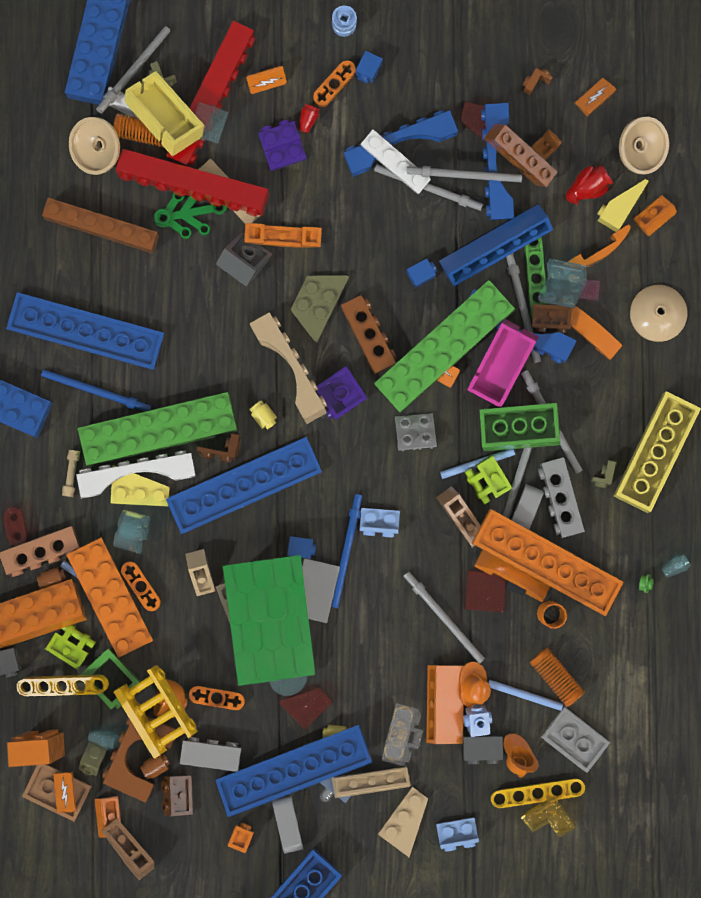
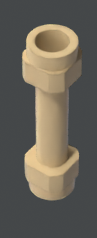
M69 450L67 460H69L66 485L62 489V496H74L75 488L73 483L76 464L80 459V451Z

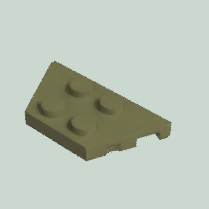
M349 276L306 277L291 308V312L314 342H318Z

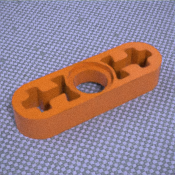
M341 62L314 92L313 100L318 107L327 106L354 77L356 68L353 62ZM350 66L351 73H345L343 76V79H345V81H343L340 77L344 72L343 67L348 68ZM332 79H337L340 82V86L333 89L329 86V82ZM326 87L329 91L325 96L326 101L321 100L319 102L318 95L322 96L326 92V89H324Z
M125 563L122 566L121 573L146 610H157L161 605V600L136 563ZM126 567H135L134 574L136 576L140 574L141 578H137L131 583L130 580L134 578L131 574L125 573L127 571ZM144 581L147 588L144 592L136 590L137 582ZM149 590L152 592V594H148L150 598L157 600L154 608L147 606L149 602L147 597L141 598V595L147 594Z
M195 686L189 692L190 700L196 704L230 710H239L245 704L244 696L237 692L203 686ZM197 689H200L202 694H207L206 690L211 691L208 695L209 702H205L206 698L204 697L195 700L196 696H193V692H196ZM215 692L220 693L223 697L222 702L219 704L214 703L211 699L212 694ZM225 694H229L228 698L230 699L239 696L238 699L241 700V704H238L237 707H234L232 702H227L228 706L223 705L226 701Z

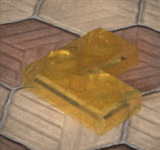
M555 796L522 814V820L532 833L548 823L559 837L576 828V824Z

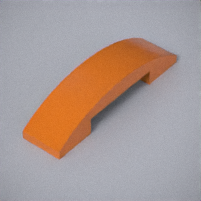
M245 223L244 242L279 247H321L322 228H296Z
M628 224L612 234L610 238L613 243L586 260L579 254L566 262L562 268L564 270H577L603 260L625 239L631 228Z
M562 298L557 304L572 306L571 328L594 345L596 350L611 360L621 348V343L599 323L567 299Z
M485 550L481 551L474 565L490 575L495 573L527 590V595L541 602L544 601L550 588L549 585Z

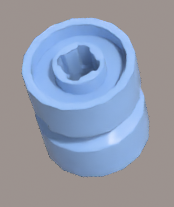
M339 6L332 15L333 30L337 35L343 37L353 34L357 24L356 13L349 6Z

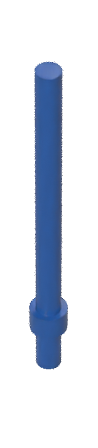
M43 369L41 374L42 377L125 404L133 410L136 408L147 412L151 411L152 408L151 405L142 403L137 398H128Z
M355 494L353 507L349 511L350 520L331 607L339 608L356 524L361 515L359 510L363 496Z

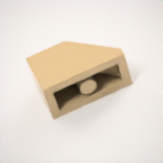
M204 549L185 554L196 595L200 596L215 592Z

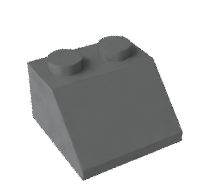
M241 232L223 250L216 265L237 279L238 282L247 286L261 271L272 256V253L261 245L245 243V233Z

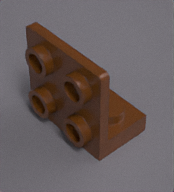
M232 433L231 438L227 437L225 449L228 452L197 447V451L201 453L200 456L203 458L213 459V456L219 457L220 461L232 463V460H237L241 437Z

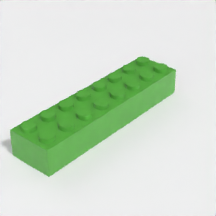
M488 280L374 384L399 412H402L516 309L493 283Z
M228 392L78 428L86 466L88 467L238 431Z

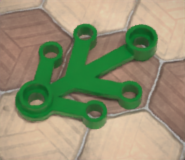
M173 193V198L166 208H161L155 212L154 221L157 226L162 228L169 226L177 231L183 239H189L192 235L191 230L188 227H182L174 221L183 219L198 229L201 235L206 236L210 233L209 225L201 223L193 216L208 213L222 215L226 212L227 206L222 205L223 209L221 211L216 210L214 205L192 208L196 200L190 196L180 211L173 212L176 205L185 198V196H182L181 199H176V194ZM162 215L167 216V220L161 221L160 217ZM204 226L208 228V231L205 233L201 232V228ZM188 230L189 235L183 236L182 232Z

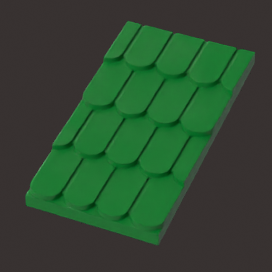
M301 555L223 566L238 686L315 675Z

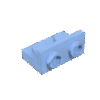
M361 508L360 531H363V535L375 536L376 532L383 533L382 537H394V534H398L400 511Z
M474 817L436 824L440 848H445V851L456 850V846L464 845V848L476 846L475 843L479 842Z

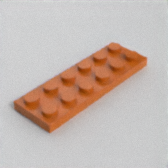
M102 537L66 554L118 658L152 642L153 638Z

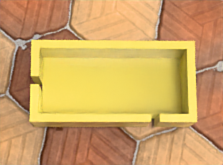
M157 71L142 79V84L139 81L126 89L125 103L158 141L162 140V145L171 156L176 155L202 138L204 124Z

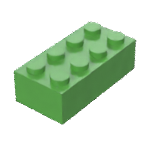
M557 403L480 410L482 448L484 451L561 445Z

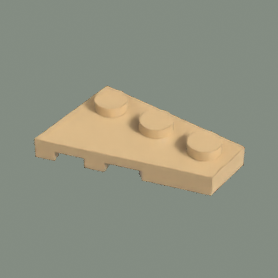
M412 787L378 833V835L408 857H410L428 798Z

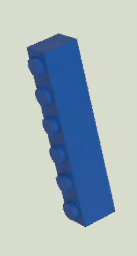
M538 204L439 262L447 278L453 286H456L549 233L553 228L548 216Z

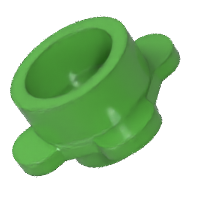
M647 574V576L642 575L640 579L639 590L644 591V593H648L653 588L654 579L651 578L650 574Z

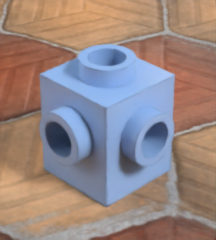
M476 704L466 708V715L463 716V721L471 737L490 734L492 715L491 712L487 711L485 705Z

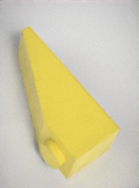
M645 179L609 201L607 206L603 204L597 213L600 215L598 222L617 232L649 181Z

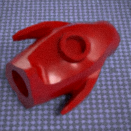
M602 164L594 169L593 166H588L578 174L572 186L566 192V199L568 202L577 205L580 200L599 198L608 191L609 187L607 185L613 184V180Z

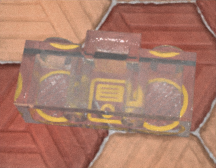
M400 703L395 704L381 760L404 766L405 762L409 763L412 751H408L409 747L419 749L423 730L414 728L415 724L419 725L421 718L418 708ZM410 732H415L413 742L409 743Z

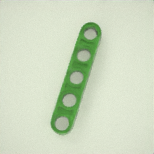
M541 237L538 238L536 246L529 244L524 246L531 321L533 318V304L547 305ZM531 255L539 257L540 262L538 265L530 263L529 258ZM533 274L541 276L539 284H534L531 281ZM536 292L541 293L543 296V300L540 303L534 302L532 298Z

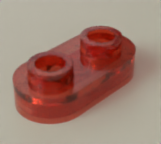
M9 508L3 516L7 539L10 544L19 546L27 540L24 515L18 508ZM13 514L17 515L16 521L11 520ZM16 533L21 534V538L19 540L15 539Z

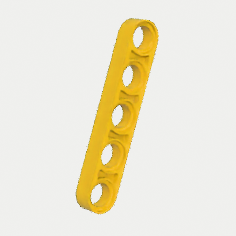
M103 675L25 677L18 682L17 691L22 696L101 694L107 690L109 682ZM77 680L84 682V690H80L77 687ZM95 680L102 681V689L95 687ZM41 681L47 682L49 685L48 691H44L41 688ZM59 681H64L66 683V690H61L59 688ZM23 682L30 684V691L23 689Z
M573 778L500 789L491 794L490 800L495 807L505 808L578 797L584 793L585 785L580 779ZM573 782L581 784V790L578 793H573L570 789ZM554 785L562 787V793L558 796L553 795L551 792ZM535 788L543 790V795L539 799L534 798L532 795V791ZM522 791L524 794L523 800L515 801L513 799L514 792ZM496 794L504 795V803L496 804L494 802Z

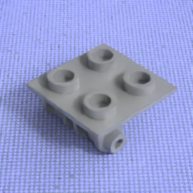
M433 413L395 417L398 450H421V448L433 449V447H437Z

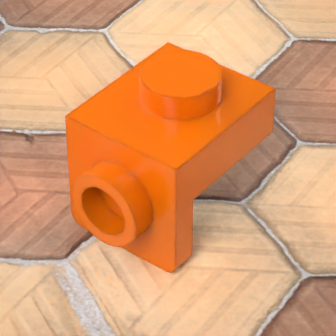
M243 822L240 825L236 824L228 847L246 853L254 834V830H251L252 826Z

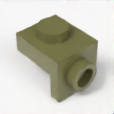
M158 62L151 63L152 70H149V74L157 71L163 78ZM175 75L163 78L171 88L177 83Z
M89 742L80 761L79 770L86 775L97 776L107 749Z

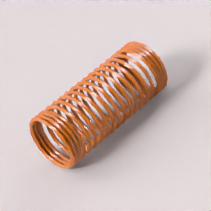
M121 113L116 114L113 128L119 138L122 137L126 140L132 139V141H139V143L142 141V143H149V145L152 143V145L164 147L162 140L161 143L160 141L156 143V137L153 143L154 135L139 118L137 119V117L134 118L132 116L130 119V115L127 117V115L124 116Z
M543 602L537 609L539 621L550 628H560L567 620L565 608L556 602ZM556 605L559 608L560 616L555 623L547 624L544 620V612L549 606Z
M546 647L529 663H531L532 667L537 665L534 669L540 667L537 672L543 669L539 675L544 677L543 680H546V683L549 682L548 685L552 684L550 688L554 687L552 691L557 689L554 692H559L557 696L562 694L559 699L564 701L563 704L568 707L578 700L585 691L577 684L574 678L572 679L573 676H570L568 670L563 668L564 665H561L557 657H554V654L552 655L553 652H551L549 647Z

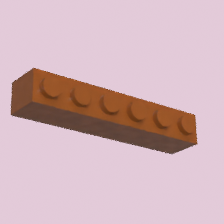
M51 198L47 199L42 214L45 220L152 254L159 238L158 233Z

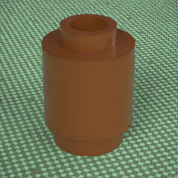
M59 567L41 572V575L37 576L40 589L67 580L64 570H60Z
M165 754L155 759L152 756L144 761L140 768L147 779H154L169 769L170 761Z

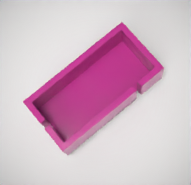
M506 319L502 322L467 389L500 408L504 404L539 338L525 329L522 332L519 331V326Z

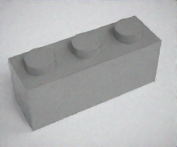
M189 737L188 740H183L180 764L238 772L242 747H237L238 743L226 742V745L218 744V740L207 739V742H199V738Z

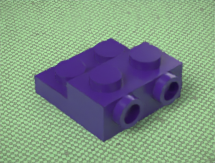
M287 119L279 122L277 127L272 128L270 125L261 128V132L258 135L270 171L307 160L294 121L290 122Z
M344 367L317 386L318 390H316L318 397L322 396L327 404L325 409L327 416L330 419L334 418L335 421L368 399L347 367Z

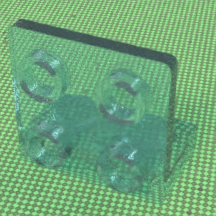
M549 259L547 262L548 279L538 300L540 302L575 308L587 283L586 266Z

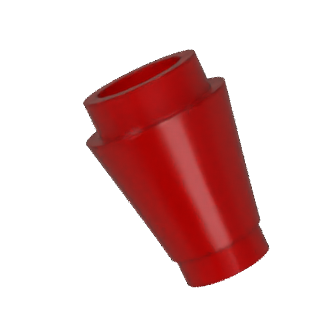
M305 104L301 110L298 130L309 133V130L320 115L318 114V108Z

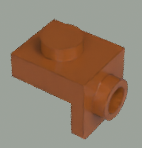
M536 68L532 76L528 75L523 83L526 86L524 93L531 95L539 80L550 84L552 80L550 73L545 69L541 68L539 70Z
M548 129L531 148L546 160L556 151L562 141Z

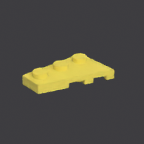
M135 473L129 474L112 483L111 504L169 507L166 499L169 498L170 487Z

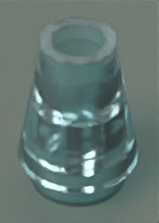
M684 553L680 555L677 554L661 569L668 578L687 571L691 564Z
M91 730L88 741L110 750L116 748L119 736L114 731Z

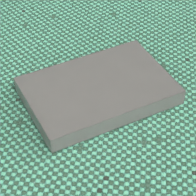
M302 558L308 619L327 623L340 569L339 566Z
M566 707L562 708L541 736L542 739L586 773H588L611 743Z

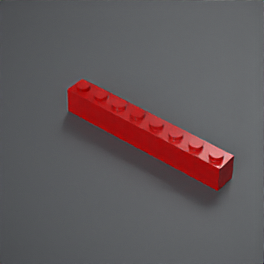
M235 21L232 22L189 108L204 124L203 136L174 156H171L168 152L166 155L168 160L187 167L194 165L198 156L196 152L198 148L201 149L206 141L204 136L207 131H211L214 125L212 120L215 114L218 115L223 106L221 102L223 98L228 97L231 90L229 87L231 82L235 81L238 77L239 71L237 69L240 64H244L247 58L246 51L248 47L252 48L255 42L254 30Z
M122 149L115 169L122 180H134L143 186L152 185L161 191H174L173 193L179 196H192V199L196 201H210V204L214 206H228L232 211H246L248 215L255 217L257 215L263 216L269 198V192L266 188Z

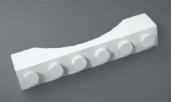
M186 451L175 452V456L172 457L164 454L156 456V460L151 461L148 458L138 459L135 464H130L127 461L118 463V467L113 468L110 465L100 466L98 471H91V469L80 470V474H76L80 497L82 499L98 496L114 481L133 473H158L168 476L175 481L195 477L191 453L187 454Z

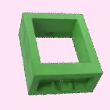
M110 648L80 674L93 675L111 659L133 682L128 687L131 688L141 682ZM104 692L97 694L110 709L114 707L119 709L122 706L117 698L112 702Z

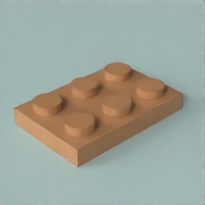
M48 764L37 765L22 797L57 813L53 774L63 772ZM75 777L74 787L77 811L57 813L73 822L76 821L92 787Z

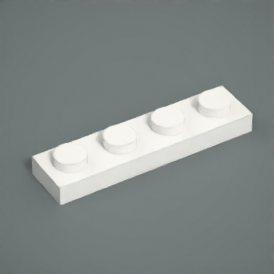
M371 130L360 144L417 194L431 180L430 178L422 177V175L407 174V166H416L374 130Z

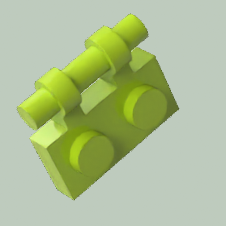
M493 455L476 464L479 472L474 474L471 468L465 471L468 483L472 484L476 490L477 498L481 499L483 504L490 501L487 496L489 493L492 492L495 498L512 489ZM484 478L488 486L483 488L478 480Z
M70 625L61 628L65 631L63 636L55 633L45 649L79 670L89 654L83 650L84 646L87 645L93 648L96 642L87 633L83 634L76 629V626ZM71 635L80 641L78 645L68 640Z

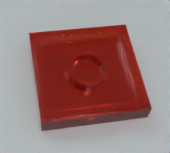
M468 571L465 609L504 612L506 579L495 573L490 575L486 572Z

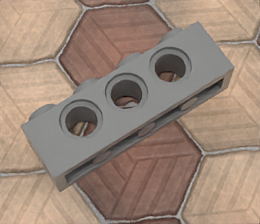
M564 457L541 463V468L538 469L540 479L545 481L546 487H543L545 497L550 499L551 505L548 508L551 517H555L556 524L553 525L556 535L564 538L585 532ZM552 475L559 476L560 483L558 485L551 483L550 478ZM558 493L565 496L563 504L556 502L555 497ZM562 512L570 514L569 522L561 520Z

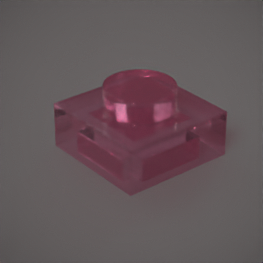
M581 279L578 299L598 301L600 281Z

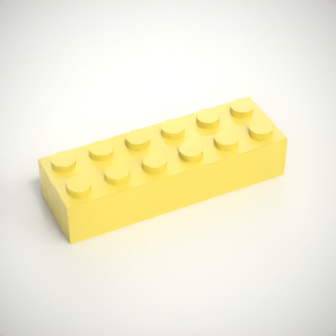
M667 391L662 394L613 495L614 497L646 513L652 511L701 408Z

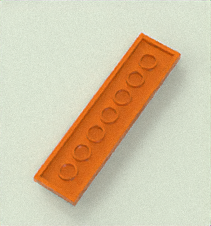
M489 509L472 541V544L603 616L607 615L624 583L492 509Z

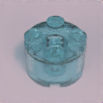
M123 510L117 524L118 530L115 532L113 546L140 554L143 548L142 540H146L149 529H146V527L149 525L150 516Z

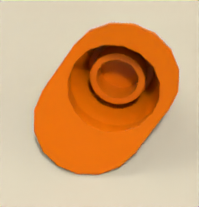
M477 662L467 663L462 668L460 674V694L463 704L470 708L472 705L484 704L490 697L491 688L487 682V675L483 666Z
M517 734L506 735L503 740V746L508 755L506 759L508 769L520 778L524 777L528 772L536 771L539 767L538 761L525 739Z

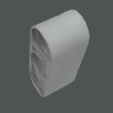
M526 484L511 520L529 530L544 491Z
M291 794L273 800L272 804L284 854L303 850Z

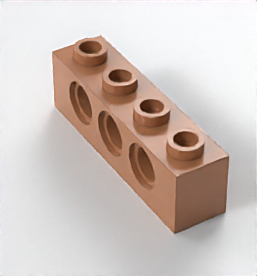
M70 526L0 552V559L6 575L12 574V577L23 574L24 569L30 568V570H35L42 567L41 563L48 561L51 564L59 561L60 556L68 554L81 546L74 527ZM61 540L64 547L61 551H56L54 544ZM39 547H43L46 551L45 556L42 558L36 555ZM21 554L27 556V562L23 565L18 562V557Z

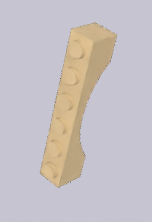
M269 312L251 322L250 326L260 344L279 353L293 369L297 383L295 404L306 424L326 414L325 407L327 404L322 396L318 397L315 392L318 388L313 380H308L306 375L309 373L304 364L300 365L297 359L300 357L295 348L290 349L288 345L290 340L286 333H281L279 330L281 324L277 317L272 318Z

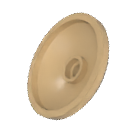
M88 117L80 120L73 127L69 137V151L74 163L82 171L98 175L106 173L114 167L120 154V142L117 132L109 122L99 117Z
M638 117L632 120L624 128L619 141V153L623 164L630 171L637 174H649L656 171L664 163L669 150V138L665 127L661 122L652 117Z
M652 285L641 290L632 301L630 319L636 332L643 338L654 342H663L674 338L684 328L687 320V307L682 296L673 288L665 285ZM659 308L663 309V315L658 314L657 310Z

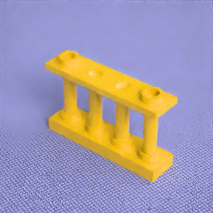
M157 665L147 670L150 676L130 688L125 684L114 691V694L154 759L167 751L165 745L184 733L189 738L198 732L195 722L189 718L165 679V673ZM155 683L160 693L143 704H139L135 699V694ZM165 699L170 710L149 721L145 711ZM175 716L181 726L160 738L155 728Z

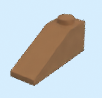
M451 486L436 498L471 547L475 545L472 544V541L481 525L460 494Z
M118 819L102 830L107 840L138 880H141L154 869L152 858Z

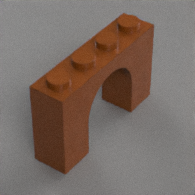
M146 715L149 721L154 720V718ZM128 718L126 724L129 727L126 732H122L118 742L121 745L118 750H114L110 758L113 762L111 767H106L102 778L105 780L103 784L146 803L155 783L132 772L127 764V751L135 741L142 739L130 718ZM163 723L156 727L155 731L162 738L177 728ZM174 740L166 744L165 747L170 749Z

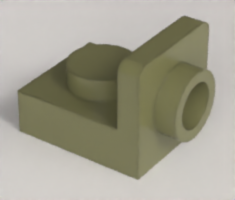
M608 460L606 465H602L601 475L603 479L592 477L591 482H594L596 487L606 488V485L610 486L616 462Z

